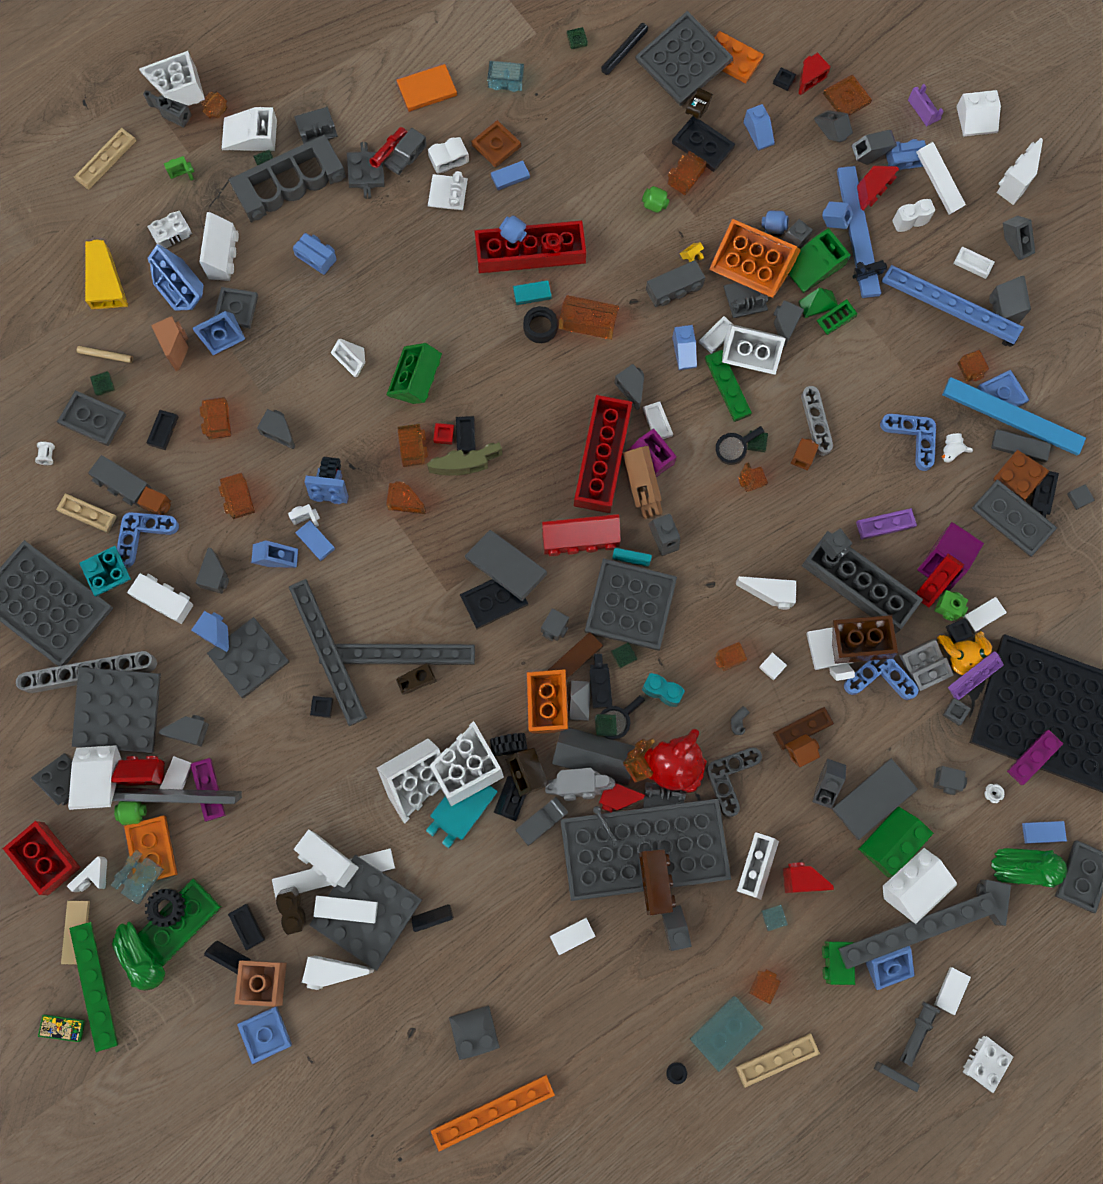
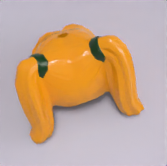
M982 631L975 634V642L967 640L953 644L948 636L939 635L937 637L938 644H942L947 653L951 655L952 669L960 675L967 673L992 653V645L984 637Z

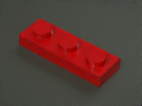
M947 553L915 594L923 599L921 603L930 607L960 572L964 564Z

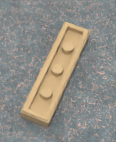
M121 128L74 176L75 180L89 190L136 142L135 137Z
M809 1033L737 1065L735 1068L745 1088L819 1055L820 1052L812 1034Z

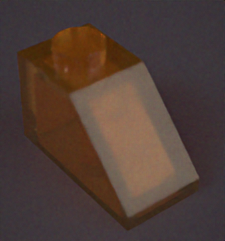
M400 481L389 483L386 502L388 510L426 514L425 505L409 485Z

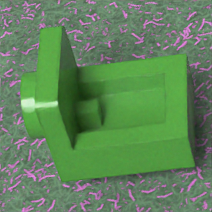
M184 156L164 163L171 179L187 173L190 180H194L192 173L195 171L191 162H186Z

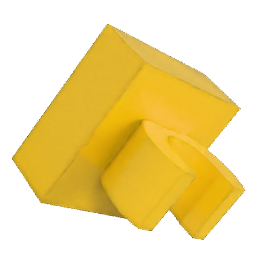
M701 242L693 243L679 254L683 260L688 259L689 262L694 261L695 256L702 260L704 256L700 251L704 247Z

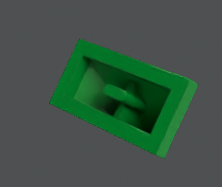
M820 287L798 302L799 306L804 309V318L830 311L838 306L833 291Z

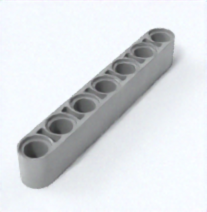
M146 651L30 671L22 673L17 677L16 686L28 693L75 686L78 681L79 667L104 669L106 665L110 664L111 670L150 672L156 668L157 659ZM149 657V663L143 666V660ZM129 661V667L127 669H123L124 663ZM70 672V678L65 680L66 673ZM51 675V680L45 684L46 677ZM31 679V684L26 687L27 680Z

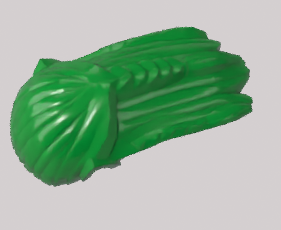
M1003 848L997 850L995 853L996 858L991 861V867L996 871L994 876L997 877L998 881L1005 883L1042 885L1054 888L1061 884L1067 876L1066 862L1062 857L1054 854L1053 850L1039 851Z
M130 921L127 922V925L120 924L116 929L112 946L121 966L127 972L131 987L143 991L157 988L163 982L166 974L163 966L156 961L155 956H150L144 950L138 934Z

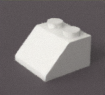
M997 90L963 94L956 106L963 137L997 133L999 130L1001 108Z

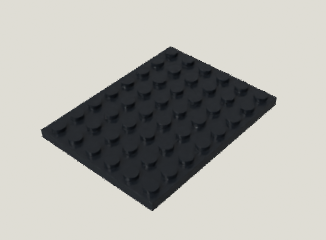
M1002 635L997 654L1004 665L989 677L969 743L1017 761L1045 730L1049 729L1063 745L1044 763L1040 770L1103 793V670L1009 635Z

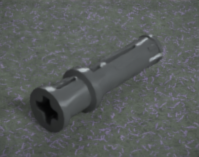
M926 1002L922 1003L921 1013L918 1018H915L916 1026L899 1059L911 1067L928 1030L933 1029L932 1023L936 1015L940 1014L939 1009Z

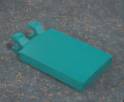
M489 785L453 806L449 804L445 796L430 815L434 821L427 828V833L434 836L438 829L441 828L448 833L442 844L450 848L457 837L460 840L464 839L498 791Z

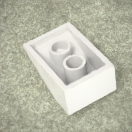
M117 745L76 748L71 768L69 810L111 807L116 784L111 782V778L118 761L122 760Z
M310 956L307 959L302 983H306L307 988L319 990V988L323 989L324 986L373 973L374 968L320 956Z

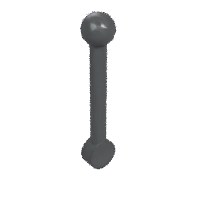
M595 806L593 811L598 814L613 844L618 843L601 813V808Z

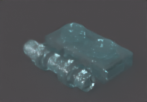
M137 850L126 859L127 863L120 872L116 873L114 876L115 880L111 886L118 889L121 884H124L125 887L121 893L134 903L140 904L164 869L149 858H145L140 863L138 860L143 854ZM133 868H135L136 872L133 874L131 879H129L127 877L128 874Z

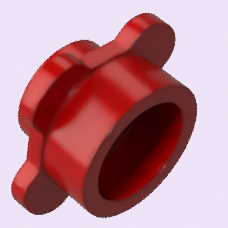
M548 233L543 247L546 250L551 249L554 252H559L561 250L560 245L564 239L557 233Z

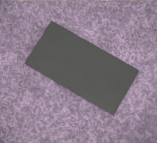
M998 479L971 508L1030 557L1057 529L1055 525Z
M491 530L465 555L469 562L521 601L547 575L545 569Z
M891 758L831 809L856 839L860 840L918 789Z

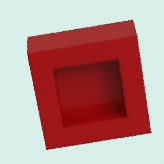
M435 423L434 443L452 445L454 425Z

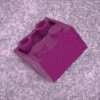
M654 428L639 438L628 450L649 446L656 477L675 465L677 458Z

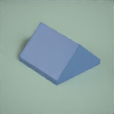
M227 311L193 327L194 332L212 355L245 340L233 313Z
M910 946L865 962L876 990L915 976Z

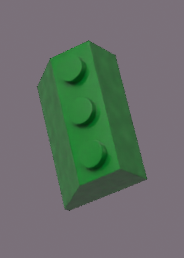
M427 343L404 346L386 395L411 404L425 403L431 384L434 381V375L440 365L442 353Z
M898 806L858 850L887 878H892L909 862L934 833L920 819Z

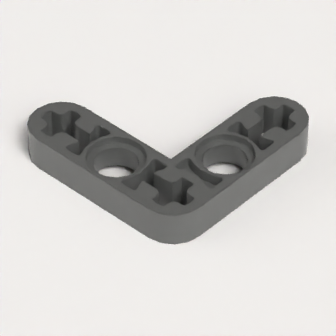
M748 748L715 760L707 766V775L716 799H719L720 809L727 817L737 815L740 810L738 799L728 775L759 764L762 754L757 748ZM750 752H752V754L757 755V758H755V762H753V760L745 761V764L747 766H744L743 759L740 756L741 754L743 755V758L748 757L750 755ZM731 758H736L739 761L737 769H732L729 766ZM722 761H725V768L728 771L727 773H725V769L719 771V775H716V773H711L713 765H715L716 768L723 766ZM724 783L728 786L727 794L723 795L718 792L719 784ZM729 795L732 796L728 800L731 805H735L733 813L726 811L727 801L722 802L721 798H726Z

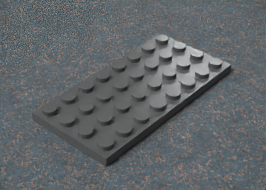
M719 799L602 814L618 842L616 844H613L598 814L560 819L571 901L644 891L639 853L643 851L665 849V854H669L670 866H667L668 874L672 875L673 887L731 880Z

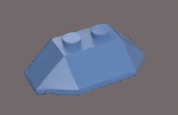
M157 244L148 257L153 285L175 311L193 310L202 298L203 283L182 258Z

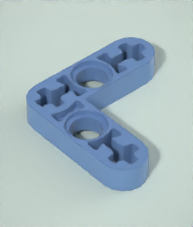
M885 415L880 422L881 429L888 433L916 435V466L922 471L929 470L935 462L936 423L934 420L928 417L909 415ZM888 420L892 423L891 427L886 423ZM903 422H911L912 429H906L903 426ZM924 424H927V427H930V428H929L928 430H926V428L923 427V425H924ZM927 440L930 443V448L922 447L921 441ZM925 453H928L926 455V461L929 462L927 465H924V462L922 461V459L925 457Z
M133 512L125 514L122 518L117 550L121 558L125 557L126 554L130 557L125 562L123 561L125 567H130L135 562L140 532L171 535L178 531V521L174 517L167 515ZM133 518L136 522L130 526L128 521H131ZM149 519L155 520V525L152 528L146 527V522ZM171 521V523L173 524V526H170L168 529L166 526L160 525V522L162 524H169V522ZM126 536H133L131 544H124Z
M886 659L885 665L881 664L878 668L874 665L880 660L868 661L855 672L854 678L847 679L844 683L845 691L848 694L856 695L881 674L899 696L905 700L913 699L919 691L914 681L894 659ZM865 668L872 670V678L864 677L863 670ZM892 671H897L900 674L899 681L891 679L890 673ZM860 678L861 682L856 688L851 689L850 681L854 683ZM905 680L906 682L899 687L898 684ZM911 687V694H906V688Z

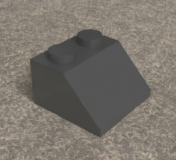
M1025 276L1017 277L995 287L989 297L990 304L993 306V313L1016 324H1019L1031 310Z

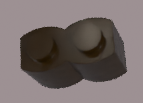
M295 886L280 890L276 897L277 908L282 914V928L287 935L301 932L306 922L305 913L300 907V894Z

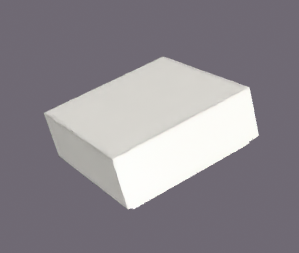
M772 652L759 668L774 680L787 665Z
M849 664L829 667L830 674L836 681L855 677V672Z

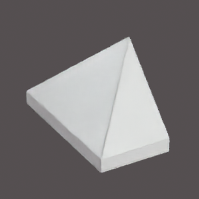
M338 339L331 354L354 377H357L365 364L364 348L343 339Z

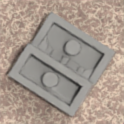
M935 639L899 655L908 675L917 685L919 691L954 676L947 658L943 657Z

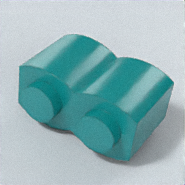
M649 673L642 688L646 695L652 698H659L664 704L671 707L678 706L685 692L680 685L667 682L662 676L654 673Z

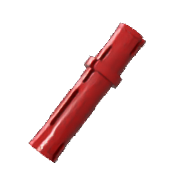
M403 127L398 128L393 135L387 138V142L378 152L370 158L369 162L374 168H378L392 153L396 145L406 135V129Z

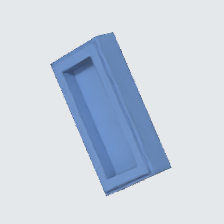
M520 161L491 172V178L497 190H501L529 179L530 174L524 162Z
M308 521L295 532L320 561L335 550L333 545L311 521Z
M1064 821L1022 823L1025 844L1067 841Z

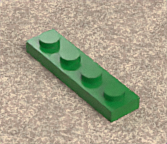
M723 350L706 355L705 361L733 421L736 422L751 416L752 412L730 365L722 362Z

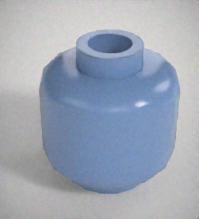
M768 211L766 217H762V228H765L767 234L781 235L788 229L789 217L786 216L784 211Z
M514 215L510 218L507 216L499 227L501 236L512 244L518 240L521 242L527 234L524 231L526 224Z

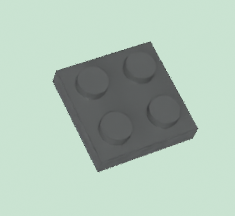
M221 287L214 317L227 311L233 313L239 327L250 329L258 299L257 292Z

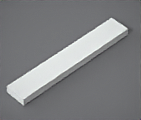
M391 848L359 856L381 872L395 869ZM312 869L272 879L275 898L280 890L293 886L297 888L299 893L330 886L331 884L326 881L327 876L324 874L319 875Z

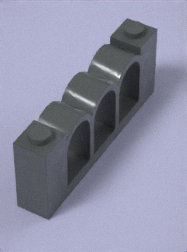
M324 134L230 178L229 182L250 222H253L267 215L266 211L278 210L283 205L284 199L287 201L299 200L305 195L306 188L317 191L325 187L328 181L330 185L338 183L346 178L344 167ZM315 157L322 172L317 177L308 178L304 176L298 165ZM293 168L300 180L298 185L294 188L282 187L276 175ZM271 178L277 193L270 199H263L257 195L253 186Z

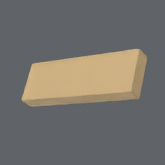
M66 493L56 509L62 514L106 533H109L117 519L116 515Z
M67 901L61 964H77L69 928L88 923L90 901Z

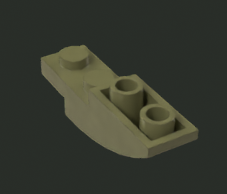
M499 442L496 444L489 443L481 450L468 452L466 456H464L462 449L459 451L453 450L444 457L431 459L427 463L429 473L448 476L479 472L488 469L487 461L502 455V447Z

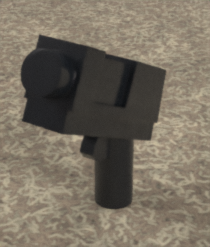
M883 260L868 265L858 262L852 277L853 279L856 278V281L867 279L868 276L883 274L884 270H887V264Z

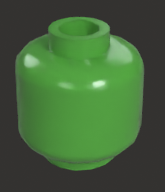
M652 186L645 190L642 202H644L646 209L659 213L662 209L667 208L669 199H667V192L665 190Z
M119 801L118 805H115L114 808L115 819L122 825L138 824L142 821L143 816L147 814L146 805L142 804V802Z

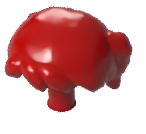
M692 729L686 736L674 738L669 743L662 741L654 749H648L644 755V770L647 773V777L650 780H654L660 787L668 790H682L688 793L696 791L701 785L707 760L703 758L702 751L696 743L699 731Z

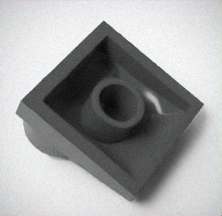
M489 1005L449 1017L459 1060L500 1048Z

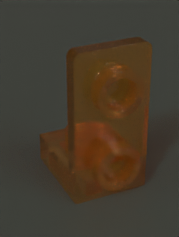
M749 462L744 464L738 479L741 487H744L746 492L768 484L761 466L751 469Z
M653 738L638 741L635 744L636 747L628 752V757L623 762L635 783L647 779L653 774V771L643 757L654 744Z

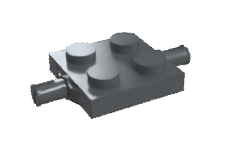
M361 142V152L347 153L349 188L363 189L364 198L367 199L368 193V199H370L372 188L385 187L383 162L378 168H374L369 160L377 152H368V143L364 142V148L363 142Z

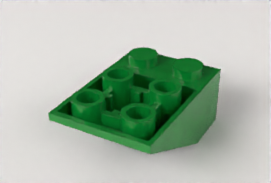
M828 228L800 249L801 251L788 275L800 290L805 293L846 266L851 254Z

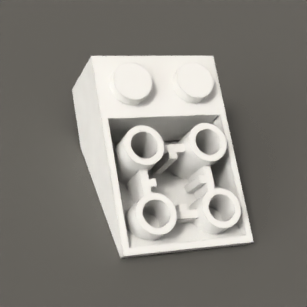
M254 107L225 117L222 150L275 151L277 119L273 107Z
M1042 138L1036 143L1032 142L1026 149V153L1020 155L1015 162L1016 164L1006 171L1005 176L999 182L1000 188L996 193L1012 205L1024 194L1037 175L1043 142Z

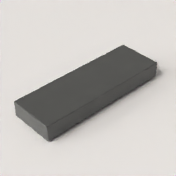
M996 429L991 448L1011 454L1019 450L1033 460L1046 463L1051 444Z

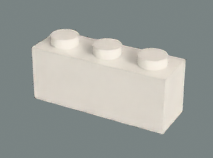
M140 573L127 593L182 624L193 607V604L189 601L190 597L182 592L178 595L173 592L174 588L166 583L160 585L157 583L158 579L150 574L144 576Z
M309 829L294 848L299 854L298 858L306 864L310 862L313 865L311 869L319 875L324 874L327 876L326 881L334 887L339 885L344 888L359 868L318 834Z
M755 832L737 889L738 892L760 900L762 899L779 843L778 840Z

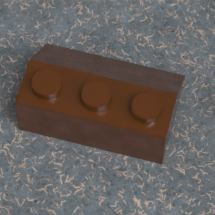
M892 615L833 620L832 648L835 664L893 659L898 654Z
M665 849L640 852L639 858L647 915L673 912L676 902L675 896L671 895L670 887H673L672 875L668 874L667 866H670L669 854H665Z

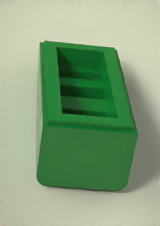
M846 299L816 321L825 334L829 335L857 317V312ZM842 309H845L849 315L846 316ZM836 313H839L843 319L840 320ZM831 316L836 320V324L830 319ZM827 320L831 328L828 329L823 321Z

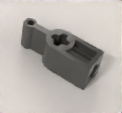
M150 91L143 93L150 107L159 109L163 118L183 128L192 116L188 105L165 98L163 95L157 97L151 94Z
M411 128L396 145L394 153L385 161L384 165L397 175H400L407 164H412L426 148V137Z
M555 797L520 825L516 832L529 846L563 818L568 811Z

